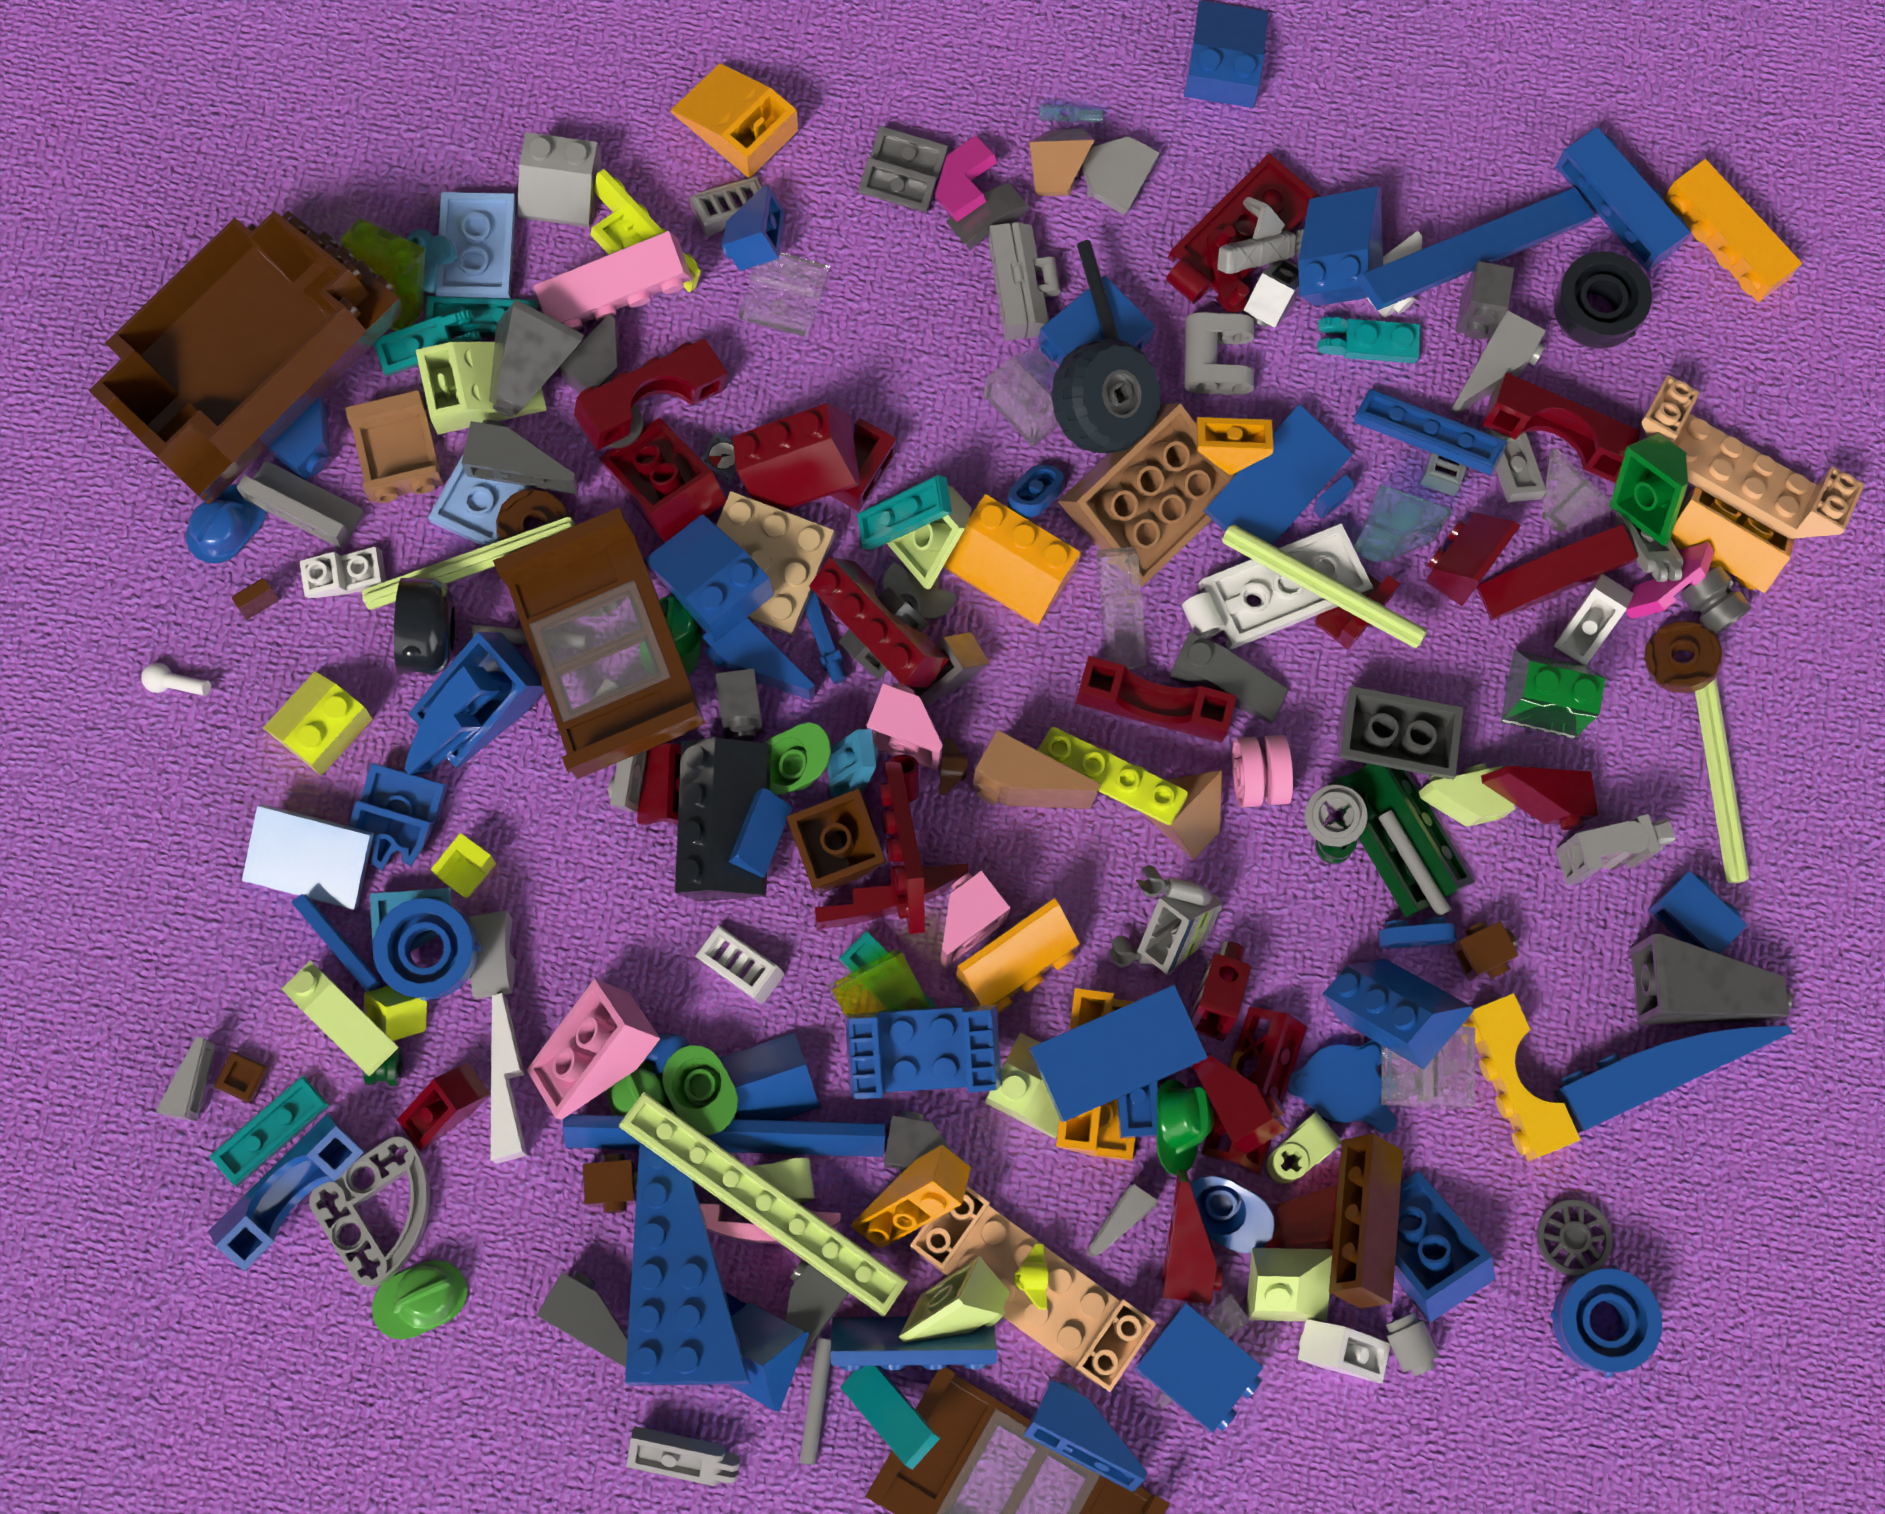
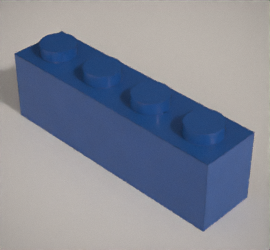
M1596 127L1563 151L1555 167L1573 187H1576L1583 199L1647 272L1680 249L1691 233L1687 229L1684 220L1671 211L1663 202L1661 194L1648 185L1641 177L1638 168L1632 162L1625 159L1609 136L1604 135Z

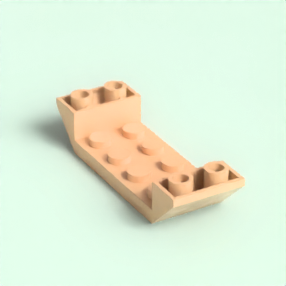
M1667 374L1641 423L1647 438L1660 433L1686 452L1689 483L1789 539L1840 535L1844 532L1865 484L1833 466L1830 467L1818 484L1809 481L1803 475L1793 472L1775 462L1769 456L1759 453L1741 443L1738 439L1709 425L1706 421L1691 415L1690 411L1700 392L1691 388L1685 382L1679 381Z
M966 1186L962 1205L925 1224L910 1247L947 1277L980 1256L1010 1291V1295L1003 1308L1005 1310L1003 1318L1070 1367L1111 1392L1157 1323L1124 1299L1118 1300L1045 1246L1044 1258L1048 1267L1047 1309H1037L1025 1291L1015 1285L1014 1277L1035 1244L1041 1243L989 1206L990 1202Z

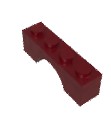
M705 338L695 343L686 342L680 345L673 353L663 358L659 356L653 357L637 370L630 373L623 371L614 376L610 382L600 387L591 386L583 390L576 398L574 417L597 451L629 436L633 418L631 409L641 399L655 394H668L681 398L693 406L723 392L728 372Z
M1505 372L1490 396L1482 426L1514 440L1529 431H1546L1555 434L1567 441L1575 449L1580 457L1583 470L1613 483L1617 482L1627 446L1639 442L1641 430Z
M830 557L809 587L903 686L928 688L949 658L926 634L902 622L881 603L875 593L878 584L855 561Z
M1088 656L1075 704L1222 743L1229 729L1237 695L1203 686L1176 688L1160 685L1133 674L1125 665Z

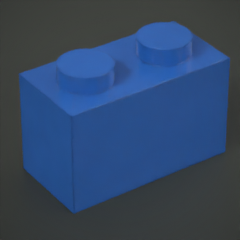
M1690 871L1677 878L1648 909L1680 941L1721 954L1747 926L1741 919V914L1736 907L1729 902L1720 900L1712 892V887L1706 879Z

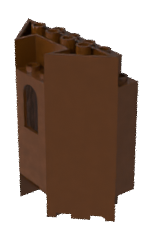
M273 211L257 227L253 223L246 227L234 217L105 342L120 360L88 391L193 492L210 505L402 316L401 300L393 293L395 289L382 275H376L361 259L357 261L348 249L342 244L339 246L324 230L319 234L289 211L282 217Z

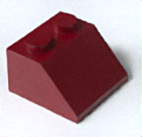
M1474 513L1467 523L1460 520L1447 537L1453 543L1447 551L1439 548L1428 563L1427 567L1432 569V572L1426 579V582L1460 606H1463L1521 525L1512 520Z

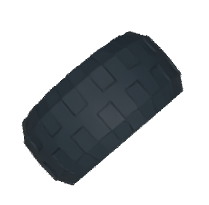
M1105 339L1080 345L1062 359L1053 378V389L1051 390L1053 412L1064 435L1068 440L1076 444L1077 447L1093 453H1114L1127 450L1144 437L1148 430L1153 427L1160 410L1161 389L1155 369L1140 349L1123 340Z

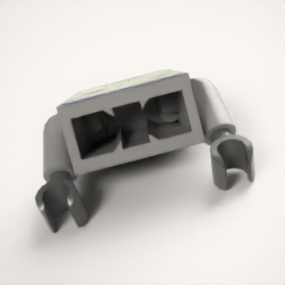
M1147 865L1142 868V871L1148 880L1142 881L1137 879L1136 882L1148 897L1158 896L1162 892H1164V895L1159 897L1139 948H1132L1127 937L1119 936L1112 939L1114 948L1109 949L1114 963L1119 967H1126L1135 960H1139L1140 964L1155 965L1165 974H1168L1205 944L1216 918L1222 910V903L1207 887L1172 877L1168 878V880H1163L1154 866Z

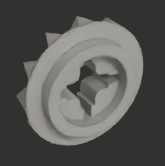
M1330 785L1323 787L1311 796L1306 805L1305 823L1311 836L1323 845L1342 847L1350 844L1359 838L1367 824V808L1363 799L1354 790L1345 786ZM1326 803L1336 811L1347 806L1350 807L1342 818L1345 823L1344 826L1347 828L1346 830L1336 822L1325 827L1323 826L1329 817L1327 807L1325 806Z

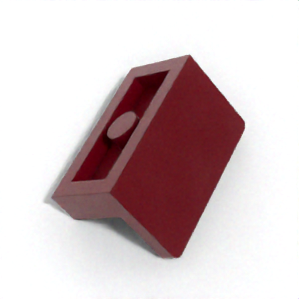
M1366 572L1373 590L1372 593L1365 596L1385 606L1395 594L1400 583L1390 575L1380 583ZM1339 606L1319 614L1314 621L1316 626L1347 650L1351 648L1370 625V623Z
M666 743L647 750L637 811L638 824L649 825L663 821L678 825L681 745Z

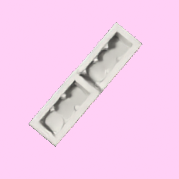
M502 993L492 995L490 1160L495 1164L527 1156L510 1083L511 1078L523 1076L525 1073L508 1001Z

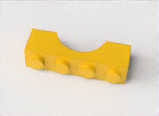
M1513 993L1473 1009L1474 1011L1462 1025L1468 1042L1477 1047L1481 1056L1479 1060L1480 1070L1484 1078L1488 1082L1492 1081L1498 1094L1495 1097L1497 1108L1504 1118H1508L1514 1130L1512 1140L1519 1154H1525L1529 1162L1580 1141L1581 1139L1565 1104L1547 1102L1535 1097L1523 1086L1517 1075L1515 1067L1516 1050L1522 1038L1531 1029L1515 994Z

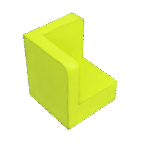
M459 833L431 868V871L439 880L467 899L496 865V862L489 853Z
M390 986L364 993V1013L392 1041L426 1030L427 1001L405 996L393 990Z

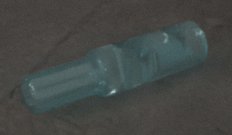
M1052 104L1039 105V120L1078 123V121L1102 122L1103 111L1099 109L1079 108V106ZM1065 110L1069 115L1064 117L1060 112Z

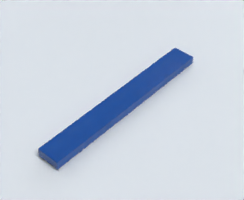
M1576 187L1363 273L1357 281L1378 311L1472 272L1478 261L1486 263L1496 262L1587 224L1593 219L1595 214Z
M569 1114L563 1119L565 1148L639 1150L640 1142L619 1127L625 1116ZM733 1119L723 1131L706 1137L729 1153L884 1157L885 1124Z

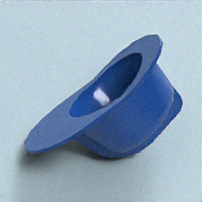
M230 485L210 505L203 502L192 512L186 532V542L190 552L197 559L208 564H220L230 560L259 530L265 520L266 511L245 501L238 491L237 485Z
M1203 1176L1191 1182L1210 1239L1240 1253H1251L1252 1248H1264L1270 1241L1275 1227L1273 1213L1268 1204L1257 1194L1242 1187L1235 1180L1223 1176Z

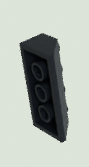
M724 738L681 741L675 875L676 894L698 902L766 896L767 873L762 878L728 861L755 793L762 787L770 790L772 745Z

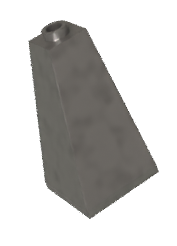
M1653 934L1630 948L1638 1025L1776 1022L1789 1016V1011L1792 1007V994L1790 989L1786 987L1784 976L1663 934Z

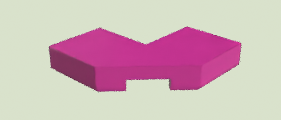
M976 135L946 156L935 193L938 203L956 222L986 203L983 193L971 180L997 163L993 152Z
M1707 542L1678 551L1683 558L1682 578L1680 581H1671L1668 578L1665 582H1657L1654 579L1633 585L1631 592L1634 594L1626 609L1630 619L1665 611L1676 602L1674 596L1689 583L1695 587L1706 578L1714 555V550Z

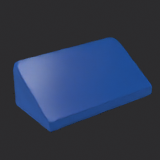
M764 787L759 789L754 795L728 862L764 878L785 827L786 817L789 816L792 807Z

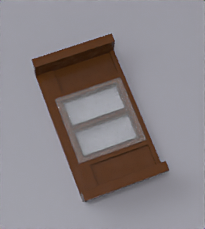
M620 507L493 560L498 575L508 586L567 753V755L562 756L568 773L572 772L577 779H580L706 724L636 537Z
M947 1367L936 1372L916 1407L918 1413L937 1433L940 1439L913 1470L905 1466L892 1450L865 1496L893 1514H1165L1170 1505L1169 1502L1155 1494L1149 1493L1140 1486L1132 1492L1024 1436L1030 1421L1028 1418L960 1378Z

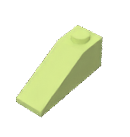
M311 960L281 988L368 1076L377 1070L399 1048Z

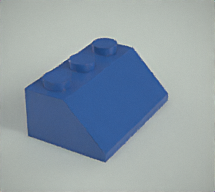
M1387 959L1347 965L1322 993L1340 1021L1423 1070L1474 1011L1472 1006Z

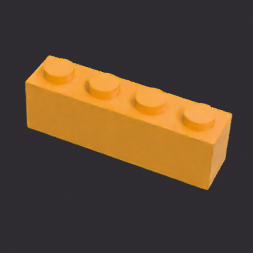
M1706 158L1674 181L1663 198L1671 211L1684 220L1691 229L1693 236L1699 242L1704 243L1715 255L1719 265L1728 269L1739 281L1742 290L1748 295H1752L1758 303L1787 282L1802 265V262Z

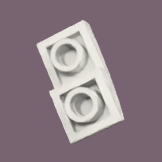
M376 546L342 556L336 552H331L300 561L304 596L307 598L330 597L362 592L366 588L386 582L382 550Z

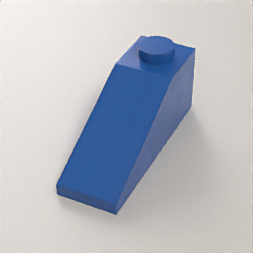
M747 617L716 642L707 633L702 636L706 648L703 653L716 668L719 669L723 665L729 672L754 669L757 683L807 700H811L816 696L815 685Z
M1054 1380L1049 1382L1039 1398L1024 1436L1134 1492L1145 1480L1147 1471L1087 1397L1079 1394L1077 1388L1066 1382L1057 1383Z

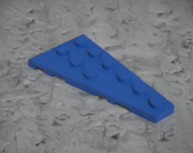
M640 1143L625 1383L629 1386L751 1384L740 1351L741 1346L738 1335L733 1326L729 1311L730 1306L713 1246L707 1233L705 1217L698 1201L695 1182L642 1143Z

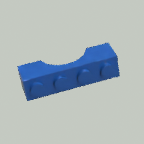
M327 1113L208 1231L214 1245L245 1272L275 1242L277 1231L290 1211L318 1186L327 1182H335L364 1151L357 1141Z

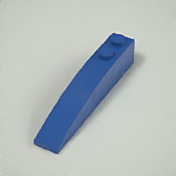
M1789 1026L1747 1027L1709 1032L1670 1041L1632 1054L1622 1060L1616 1053L1597 1062L1596 1065L1599 1070L1588 1076L1581 1069L1562 1078L1564 1087L1554 1091V1094L1559 1103L1565 1104L1577 1132L1580 1133L1793 1032Z

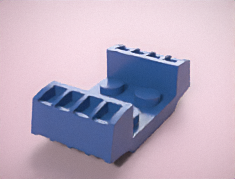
M960 1005L845 1014L850 1094L854 1099L883 1098L884 1092L967 1087V1093L997 1090L1002 1085L997 1005Z

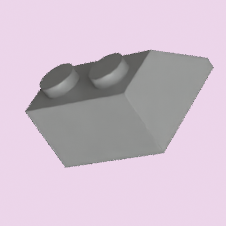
M525 132L519 163L518 218L590 228L596 197L594 185L597 173L601 171L602 165L598 142Z

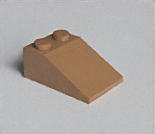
M997 730L975 768L972 788L977 791L976 795L980 799L992 805H996L999 802L1005 806L1091 809L1101 784Z

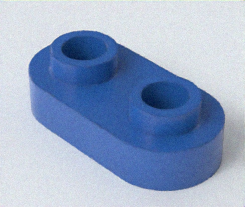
M1050 465L1033 466L1009 489L1008 508L1026 519L1040 515L1062 493L1063 473Z
M1445 917L1423 920L1424 925L1409 926L1407 920L1390 921L1385 923V929L1378 931L1379 945L1381 949H1400L1450 944L1457 941L1455 924L1447 923V918Z

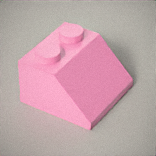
M894 683L892 686L883 684L867 723V729H872L873 742L876 744L877 750L894 756L910 755L918 761L919 765L938 771L941 765L943 745L920 697L914 695V690L902 684Z
M982 871L973 877L970 873H967L951 886L953 891L949 896L940 960L944 969L1007 922L1010 907Z

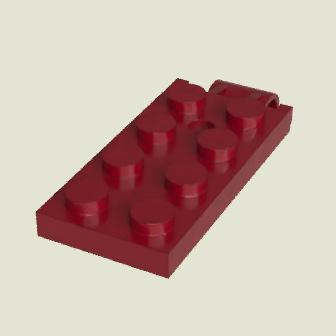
M1270 153L1170 251L1168 259L1174 262L1178 258L1180 261L1169 272L1166 281L1192 304L1197 303L1210 287L1218 293L1207 245L1208 235L1213 230H1223L1226 226H1232L1236 230V234L1232 238L1233 243L1253 238L1258 218L1244 206L1243 201L1246 197H1251L1268 204L1285 224L1281 231L1287 230L1292 233L1306 220L1309 199L1321 197ZM1258 267L1239 271L1242 282ZM1218 293V296H1217L1216 300H1217L1219 303H1221V302H1220L1219 293Z
M897 755L891 758L889 762H885L887 783H880L882 807L887 806L888 809L881 811L883 834L891 835V838H886L888 861L896 862V866L891 867L893 889L898 890V892L901 891L902 894L896 896L899 919L906 918L909 934L925 933L924 876L909 803L916 800L919 796L918 761L910 755Z

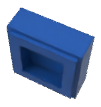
M1347 475L1343 476L1318 497L1313 511L1320 519L1326 518L1349 498L1355 483Z

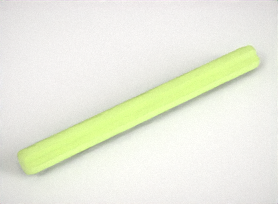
M566 517L366 588L362 591L363 601L369 610L396 602L398 584L401 578L433 579L447 584L495 567L493 560L575 526V523L571 517Z
M1236 525L1229 526L1225 531L1222 539L1225 545L1413 648H1417L1423 642L1427 631L1420 625Z
M1715 678L1703 689L1695 691L1725 877L1728 883H1741L1749 879V871L1717 679Z

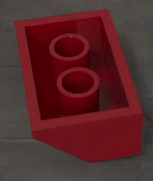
M828 403L732 436L737 473L755 501L785 511L860 485L851 415Z

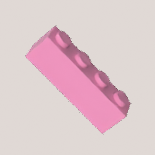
M667 231L533 286L543 314L579 331L583 328L582 323L592 319L603 321L609 314L615 316L617 309L627 305L631 308L642 306L650 301V296L662 291L663 294L677 292L684 288L683 283L692 280V276L678 238L670 231Z

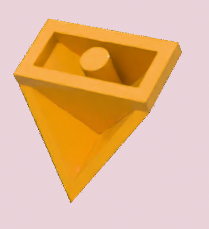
M1197 417L1198 452L1230 476L1273 454L1272 420Z

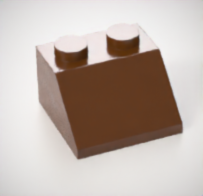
M860 789L853 790L786 817L811 887L819 894L856 881L886 863Z

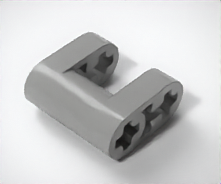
M1194 313L1186 317L1184 386L1187 391L1198 394L1244 395L1254 390V370L1251 367L1218 364V344L1240 345L1253 341L1254 319L1251 316L1226 313Z

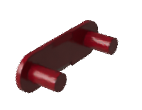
M1226 226L1223 230H1213L1207 237V245L1220 302L1225 310L1236 314L1244 310L1247 304L1246 296L1249 293V288L1243 284L1239 272L1226 274L1218 270L1219 249L1221 246H1225V244H1233L1232 238L1236 234L1234 227Z

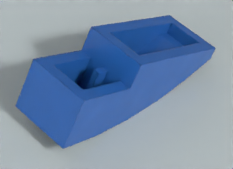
M463 666L447 682L432 702L419 725L410 747L404 768L408 775L429 774L482 727L474 714L500 692L484 667Z

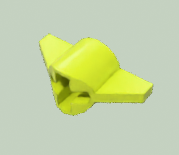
M1035 1244L1014 1277L1015 1285L1025 1291L1037 1309H1047L1048 1267L1044 1258V1244Z

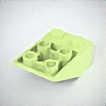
M449 342L416 350L429 415L438 435L469 428L471 421L480 423L483 420L502 421L546 411L542 387L517 415L514 414L513 417H508L493 409L494 403L489 401L495 342Z

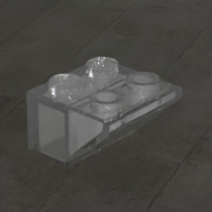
M1039 348L1013 355L986 378L984 396L1032 447L1036 446L1059 426L1053 412L1051 394L1053 378L1058 368Z
M1460 1026L1424 1070L1382 1045L1381 1105L1447 1110L1475 1107V1027Z

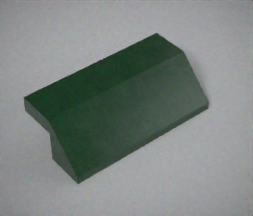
M1368 763L1357 772L1338 777L1327 784V786L1341 785L1348 787L1358 793L1363 799L1368 816L1366 827L1359 836V840L1405 918L1431 907L1380 822L1379 817L1384 813L1392 810L1445 899L1475 882L1429 804L1420 798V789L1409 771ZM1347 806L1344 809L1341 808V810L1345 814L1346 810L1350 807Z

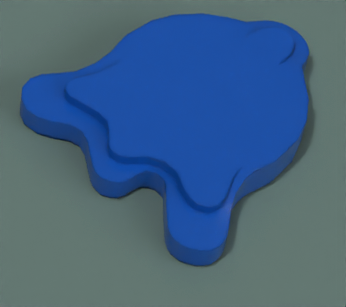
M1372 1039L1365 1045L1358 1047L1341 1044L1330 1045L1320 1049L1301 1070L1291 1074L1287 1089L1289 1094L1302 1100L1307 1106L1309 1105L1325 1121L1339 1124L1362 1122L1381 1134L1392 1132L1396 1126V1118L1387 1105L1388 1098L1395 1088V1081L1392 1077L1381 1075L1378 1072V1066L1391 1053V1050Z

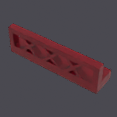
M1249 1006L1229 1068L1245 1077L1242 1071L1245 1061L1255 1055L1258 1060L1256 1070L1247 1076L1246 1079L1257 1085L1268 1095L1274 1093L1281 1104H1283L1307 1026L1288 1013ZM1259 1019L1271 1021L1268 1033L1257 1041L1254 1033ZM1215 1110L1214 1126L1206 1137L1201 1154L1207 1158L1233 1163L1247 1172L1260 1175L1271 1140L1248 1154L1233 1143L1229 1152L1217 1150L1221 1135L1226 1133V1130Z

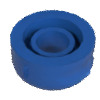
M430 898L412 899L393 908L382 919L371 942L373 944L374 962L382 979L393 990L405 996L420 998L423 1001L450 995L461 988L470 978L476 966L479 951H482L475 929L468 917L458 908L443 901ZM433 930L440 935L444 943L442 958L432 967L420 968L411 957L413 940L423 931Z
M1612 1265L1611 1269H1599L1583 1273L1570 1280L1561 1289L1555 1301L1554 1309L1551 1311L1555 1336L1564 1353L1583 1368L1603 1373L1605 1379L1611 1378L1614 1373L1632 1370L1645 1363L1655 1352L1660 1342L1663 1327L1662 1313L1657 1299L1650 1288L1639 1278L1628 1272L1621 1271L1616 1265ZM1601 1301L1610 1303L1615 1307L1620 1317L1619 1333L1611 1341L1599 1338L1590 1326L1591 1310Z

